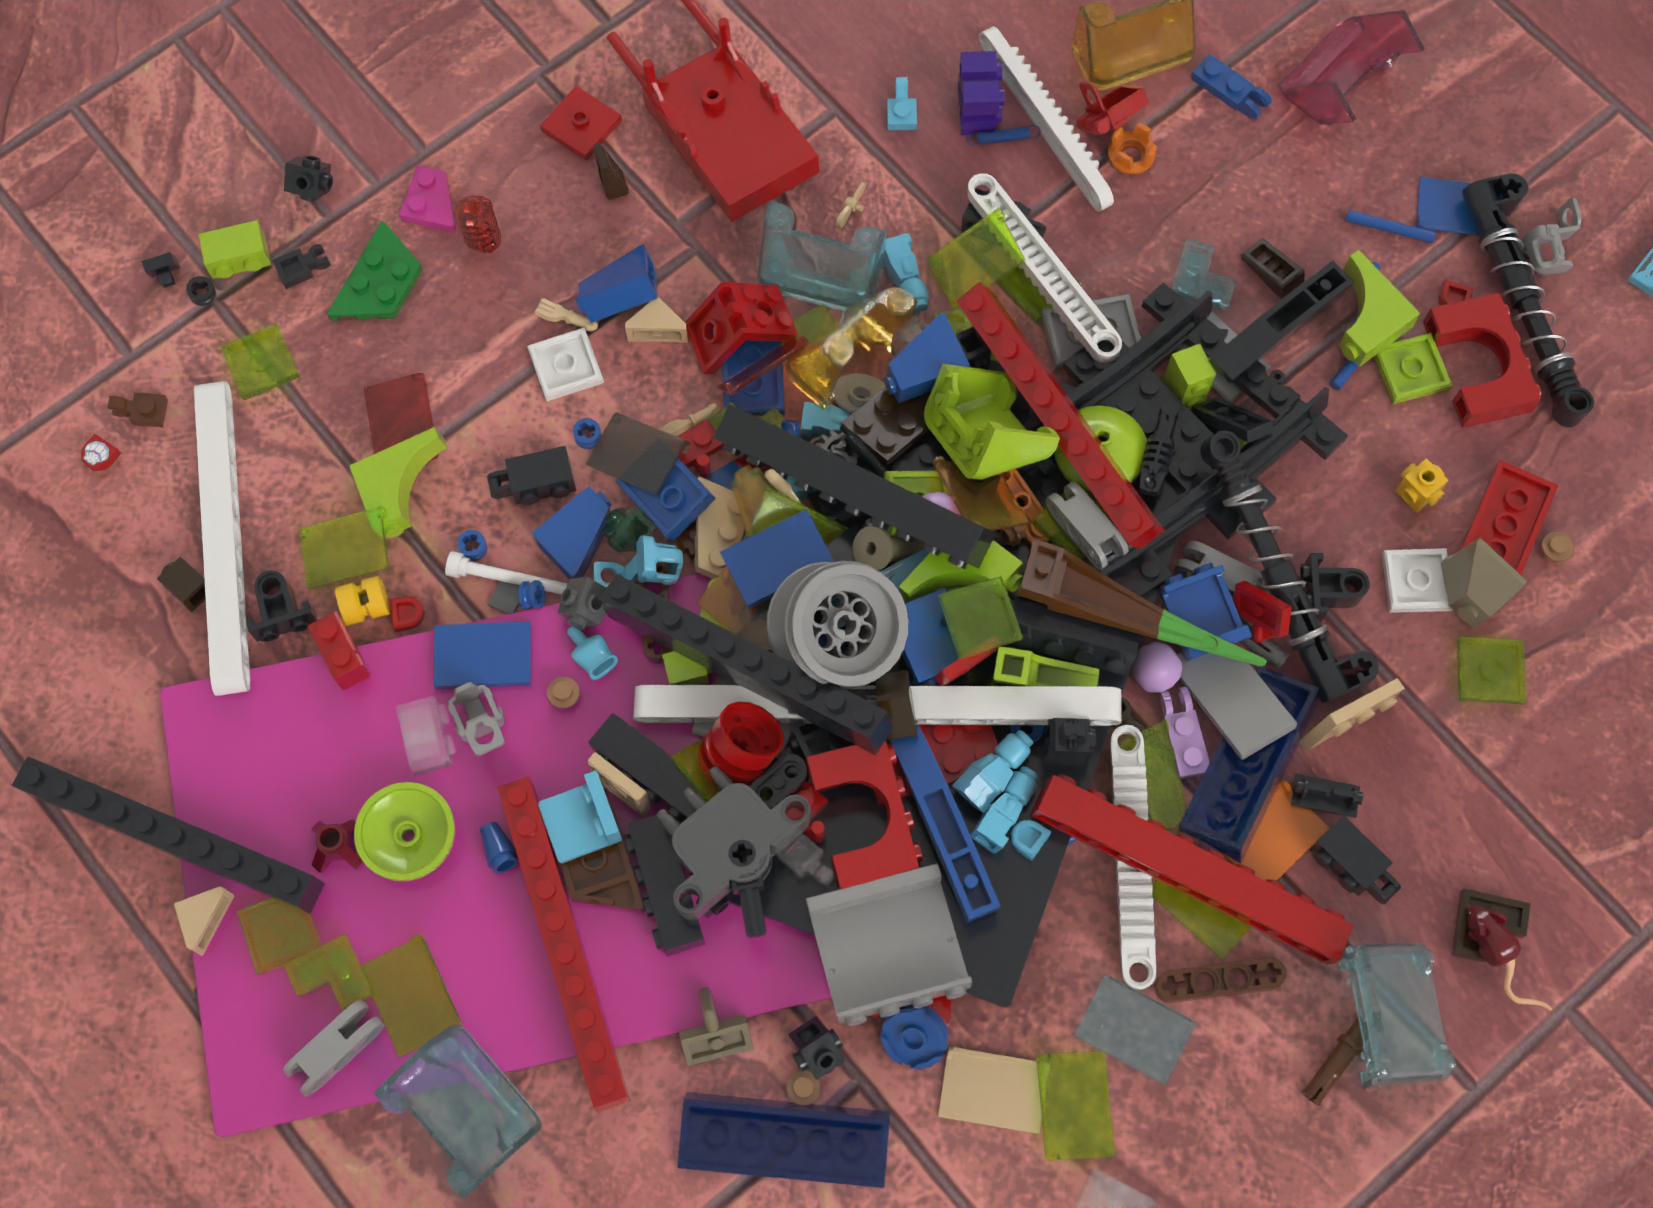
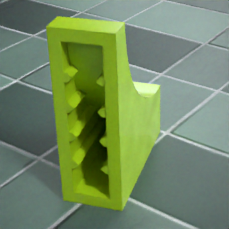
M1357 250L1349 256L1343 271L1354 281L1352 285L1358 299V316L1353 326L1345 332L1339 347L1348 360L1353 361L1360 367L1413 328L1421 313L1360 250Z
M434 427L349 465L372 528L383 539L397 537L405 529L412 527L409 517V496L413 483L427 462L440 452L448 449L444 438Z
M994 540L980 568L969 564L966 569L956 566L948 561L950 555L943 551L940 552L939 556L929 553L899 585V591L906 603L923 597L937 589L954 585L980 587L995 593L1003 599L1009 591L1014 592L1019 588L1023 576V562Z

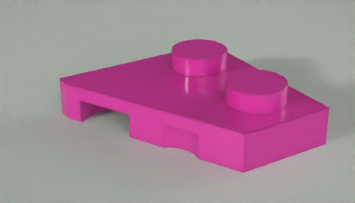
M417 165L399 214L401 221L455 233L456 224L445 171Z

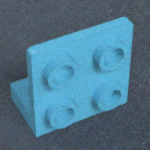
M597 770L584 775L587 784L538 803L556 857L561 864L623 841Z

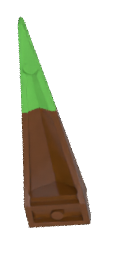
M1035 538L1033 539L1018 591L1019 596L1046 604L1048 610L1261 667L1267 663L1265 658L1202 630L1142 598L1088 565L1068 550Z

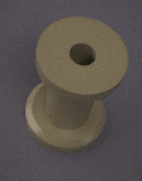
M867 526L861 529L854 539L853 557L855 562L869 565L880 571L888 563L892 566L923 550L921 548L923 541L914 538L913 543L898 536L890 537L885 529L878 526Z

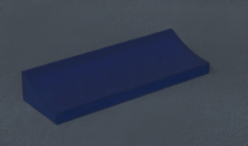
M1261 666L1257 667V674L1297 722L1296 729L1243 760L1240 759L1226 739L1222 737L1179 824V831L1205 842L1240 864L1317 707L1319 699L1318 687Z
M687 1092L683 1099L677 1168L884 1188L890 1111L818 1104L802 1106L786 1101Z

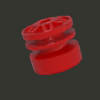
M734 702L724 708L712 725L711 730L699 745L697 757L700 767L713 782L714 778L709 774V771L714 766H717L734 784L741 783L750 787L766 771L769 764L783 747L784 735L780 724L774 716L761 706L750 702Z

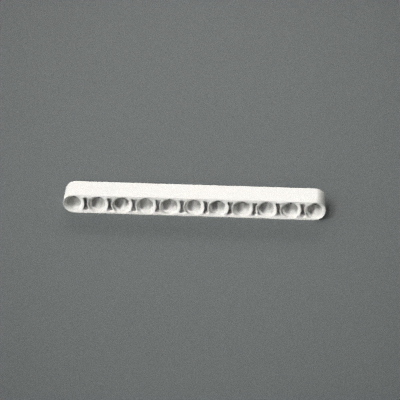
M227 381L194 386L211 686L215 696L250 690L233 403L230 386Z

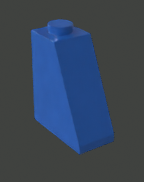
M645 244L636 247L578 283V296L575 297L579 311L582 314L586 313L591 323L658 298L656 267Z
M945 313L938 315L889 363L884 382L889 394L895 395L898 403L931 392L942 364L970 367Z
M590 486L532 532L535 544L568 580L584 577L612 521L609 508L612 506L611 502L601 491L596 494Z

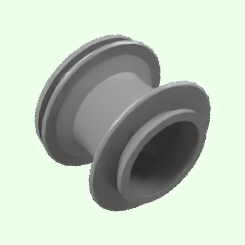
M854 561L819 562L797 569L777 588L767 613L768 640L774 654L798 665L810 678L821 684L830 682L844 689L865 686L887 673L898 661L908 636L909 621L907 608L896 586L873 567ZM833 595L840 600V604L836 608L831 603ZM817 610H820L823 614V619L819 624L813 618ZM839 619L846 621L845 630L838 629L837 623ZM822 634H825L828 640L824 647H821L818 643V639ZM846 641L848 643V647L843 652H841L840 646L843 642Z

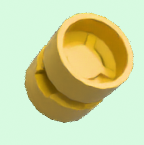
M380 575L361 580L360 586L349 583L335 587L337 604L346 626L364 622L368 615L375 619L391 614L387 593ZM368 596L369 603L364 604L362 597Z

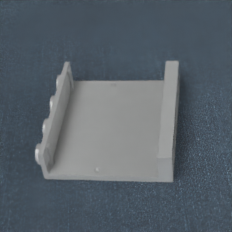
M938 863L806 899L839 1024L846 1022L847 1026H855L866 1022V1016L877 1013L880 1014V1017L892 1016L900 1012L899 1007L913 1004V1008L925 1007L933 1003L932 998L946 995L947 999L958 998L967 993L966 989L971 988L972 979L971 976L968 977L942 889Z

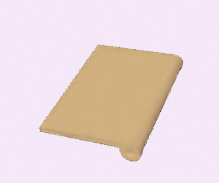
M948 1046L938 1117L1040 1134L1049 1063Z

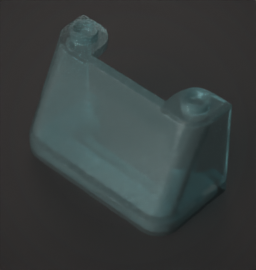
M769 201L764 217L758 266L759 284L778 285L782 295L853 314L866 313L873 304L885 266L886 231L873 227H863L854 233L851 243L847 244L793 230L795 216L790 207Z
M1423 943L1352 945L1345 948L1339 967L1340 971L1348 970L1351 973V976L1346 978L1347 985H1352L1365 1049L1361 1053L1362 1060L1368 1059L1366 1062L1367 1071L1360 1072L1363 1090L1443 1081L1448 1079L1450 1072L1455 1069L1454 1056L1451 1050H1447L1431 973L1434 965L1431 950L1426 949Z
M458 1025L449 1026L427 1041L374 1092L381 1101L382 1106L389 1112L403 1114L410 1109L453 1160V1163L446 1170L449 1186L462 1199L474 1191L541 1129V1120L536 1111L474 1038Z

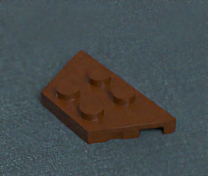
M605 788L606 797L623 840L608 790ZM624 840L568 862L560 863L572 902L638 911L645 910Z

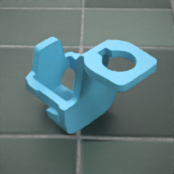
M642 535L636 543V555L625 568L615 562L596 561L592 567L593 580L607 588L609 584L601 579L600 573L604 570H610L634 583L638 579V582L641 583L655 582L672 585V583L677 582L683 566V553L674 545L656 543L654 537ZM657 562H669L668 574L657 573Z

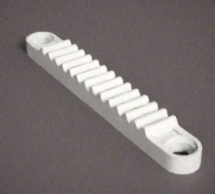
M995 26L980 32L979 41L983 51H996L997 63H1002V79L1032 122L1040 128L1042 136L1091 206L1097 212L1112 206L1114 203L1113 194L1098 171V160L1091 161L1093 153L1091 151L1085 152L1086 143H1079L1080 135L1073 134L1074 126L1067 125V116H1060L1062 109L1060 107L1054 108L1055 99H1048L1049 91L1042 90V81L1036 82L1037 74L1030 73L1031 66L1030 64H1024L1025 57L1023 55L1018 56V47H1010Z
M988 174L974 175L968 183L967 195L969 201L983 217L984 224L990 226L992 234H996L999 243H1003L1004 249L1010 252L1011 258L1013 260L1016 259L1018 267L1020 269L1023 268L1025 276L1031 278L1032 285L1038 287L1039 294L1045 296L1047 304H1051L1054 313H1058L1062 323L1065 322L1067 324V329L1069 332L1072 331L1074 333L1076 341L1079 340L1096 361L1101 363L1115 361L1122 347V339L996 179ZM979 185H985L990 188L991 192L988 195L981 196L974 189ZM1102 340H1108L1113 343L1114 349L1110 352H1103L1098 348L1097 344Z
M1123 725L1115 729L1109 744L1112 804L1128 806L1136 811V816L1147 821L1149 818L1144 739L1139 729L1131 725ZM1122 734H1130L1135 739V748L1130 751L1122 750L1117 743L1118 737ZM1115 859L1121 976L1129 988L1143 990L1149 987L1156 978V940L1154 936L1152 877ZM1140 963L1147 968L1148 977L1144 982H1135L1130 977L1129 969L1133 964Z

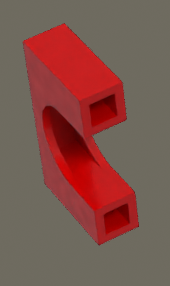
M1496 293L1432 307L1423 320V324L1427 334H1432L1437 347L1462 341L1478 342L1491 349L1501 365L1500 378L1482 384L1463 387L1452 402L1462 428L1532 413L1541 401V389L1534 382L1530 372V361L1523 354L1520 346L1519 332L1513 328L1510 320V309L1503 302L1501 294Z
M885 740L876 755L853 745L809 756L805 759L813 792L849 783L863 784L876 791L886 807L887 823L885 830L873 845L830 857L838 890L919 869L918 862L923 861L922 852L918 841L912 842L910 829L914 828L913 818L910 810H904L901 797L905 796V788L901 776L895 777L892 764H896L897 759L892 744L887 745Z

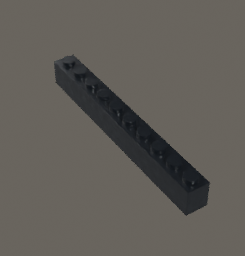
M729 404L715 433L714 438L724 443L723 450L738 457L743 452L748 455L746 461L760 468L767 464L784 480H787L788 476L796 478L794 485L808 492H811L814 487L821 491L819 494L820 498L834 505L840 500L846 503L844 510L858 517H861L864 512L871 516L870 523L885 530L890 525L897 529L895 535L913 543L914 538L923 541L922 549L937 556L943 551L950 555L948 559L950 563L966 569L968 564L980 568L996 535V532L733 405Z
M618 574L615 575L599 597V601L609 618L874 755L878 753L893 729L887 710L833 683L821 684L810 678L798 665Z
M27 756L11 785L29 796L311 914L325 885L324 882L309 873Z

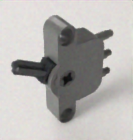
M714 766L709 771V774L721 789L718 794L706 803L692 788H687L683 795L696 812L681 824L665 809L657 813L661 824L672 836V845L679 861L692 875L675 890L673 896L674 904L682 917L693 920L704 915L733 890L734 895L740 896L746 936L748 938H758L764 936L767 932L760 890H765L763 881L770 873L772 857L810 825V805L803 796L790 795L770 810L748 785L734 784L717 766ZM793 807H799L805 811V814L799 820H791L786 816L787 812ZM741 851H746L748 855L746 863H741L739 860ZM688 894H695L699 897L698 904L690 909L684 908L681 905L682 899Z

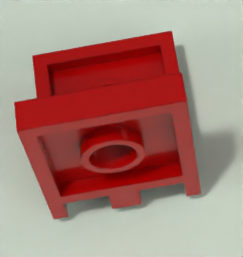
M721 282L685 321L689 339L704 374H714L745 340L792 342L799 335L778 285Z

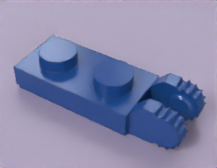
M1210 53L1192 71L1190 78L1235 111L1239 110L1251 119H1257L1261 114L1260 108L1256 104L1265 108L1272 102L1271 96L1261 87H1255L1254 84Z

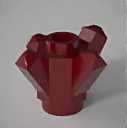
M352 819L340 825H325L319 820L311 829L316 833L317 847L311 865L319 873L329 867L331 861L345 860L354 869H357L363 861L360 856L353 851L356 821Z

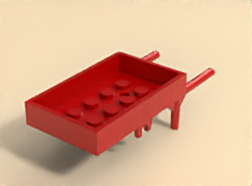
M681 0L717 46L715 49L657 79L651 59H645L642 67L615 31L607 35V40L643 88L641 89L647 110L729 220L733 222L820 173L819 157L783 111L778 95L771 93L768 82L766 80L761 82L733 47L728 19H719L718 30L695 0Z

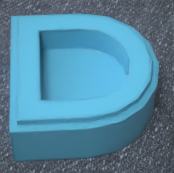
M1023 820L1014 826L1011 832V843L1016 851L1033 861L1049 838L1051 831L1033 820Z

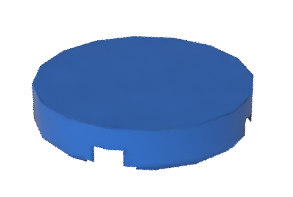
M913 1004L899 1007L900 1012L886 1017L882 1025L881 1043L885 1052L896 1063L911 1065L910 1068L919 1070L932 1067L941 1060L948 1046L949 1031L945 1021L936 1011L927 1006L913 1008Z

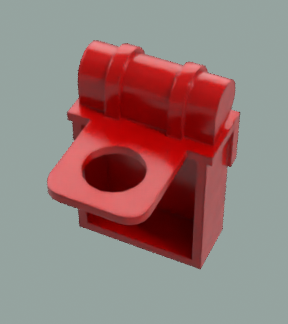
M1081 82L1079 87L1087 107H1085L1086 113L1077 119L1076 124L1078 129L1083 132H1092L1097 135L1105 134L1109 129L1115 130L1128 122V117L1149 104L1144 88L1121 85L1101 98L1093 83ZM1087 89L1093 93L1096 102L1090 99Z

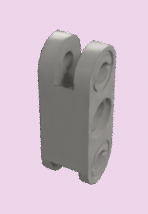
M1071 482L1064 487L1066 501L1057 493H1053L1045 499L1046 506L1055 521L1099 570L1107 566L1106 555L1114 551L1119 556H1124L1128 553L1127 542L1120 531L1076 482Z
M1198 541L1187 542L1183 553L1188 559H1179L1174 567V572L1177 575L1182 574L1185 579L1196 575L1194 569L1211 562L1213 567L1223 565L1225 571L1222 574L1233 601L1235 584L1244 580L1265 592L1269 591L1268 588L1261 586L1264 579L1260 571Z
M362 999L348 1006L284 1066L282 1071L287 1077L295 1075L302 1070L309 1076L300 1089L304 1097H308L318 1091L383 1030L384 1023L378 1017L371 1018L360 1028L356 1026L369 1010V1006Z

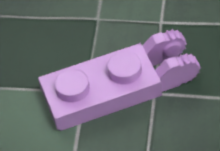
M1188 687L1179 688L1178 697L1183 712L1173 714L1172 699L1167 690L1160 692V704L1164 715L1162 721L1178 779L1210 774L1212 771L1196 710H1193Z

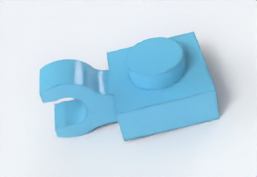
M896 77V99H887L888 130H916V98H908V77Z

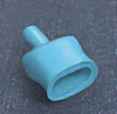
M572 626L568 629L567 634L577 645L571 656L588 673L591 679L597 680L602 678L617 665V656L610 651L600 634L587 638L578 628Z

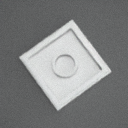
M585 327L527 346L546 402L604 383Z
M1447 548L1384 550L1382 552L1389 613L1453 610L1448 605L1441 562L1448 557Z

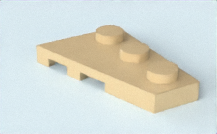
M698 476L697 478L716 499L696 518L695 572L711 579L721 577L724 584L728 578L729 570L720 551L741 541L755 500Z
M1398 678L1329 714L1305 735L1299 743L1307 752L1334 735L1336 737L1348 731L1355 722L1362 724L1373 717L1375 710L1379 709L1381 712H1384L1398 702L1395 697L1405 688Z

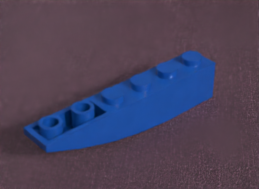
M918 724V736L890 740L889 742L894 747L897 761L966 923H969L997 911L1001 905L947 782Z

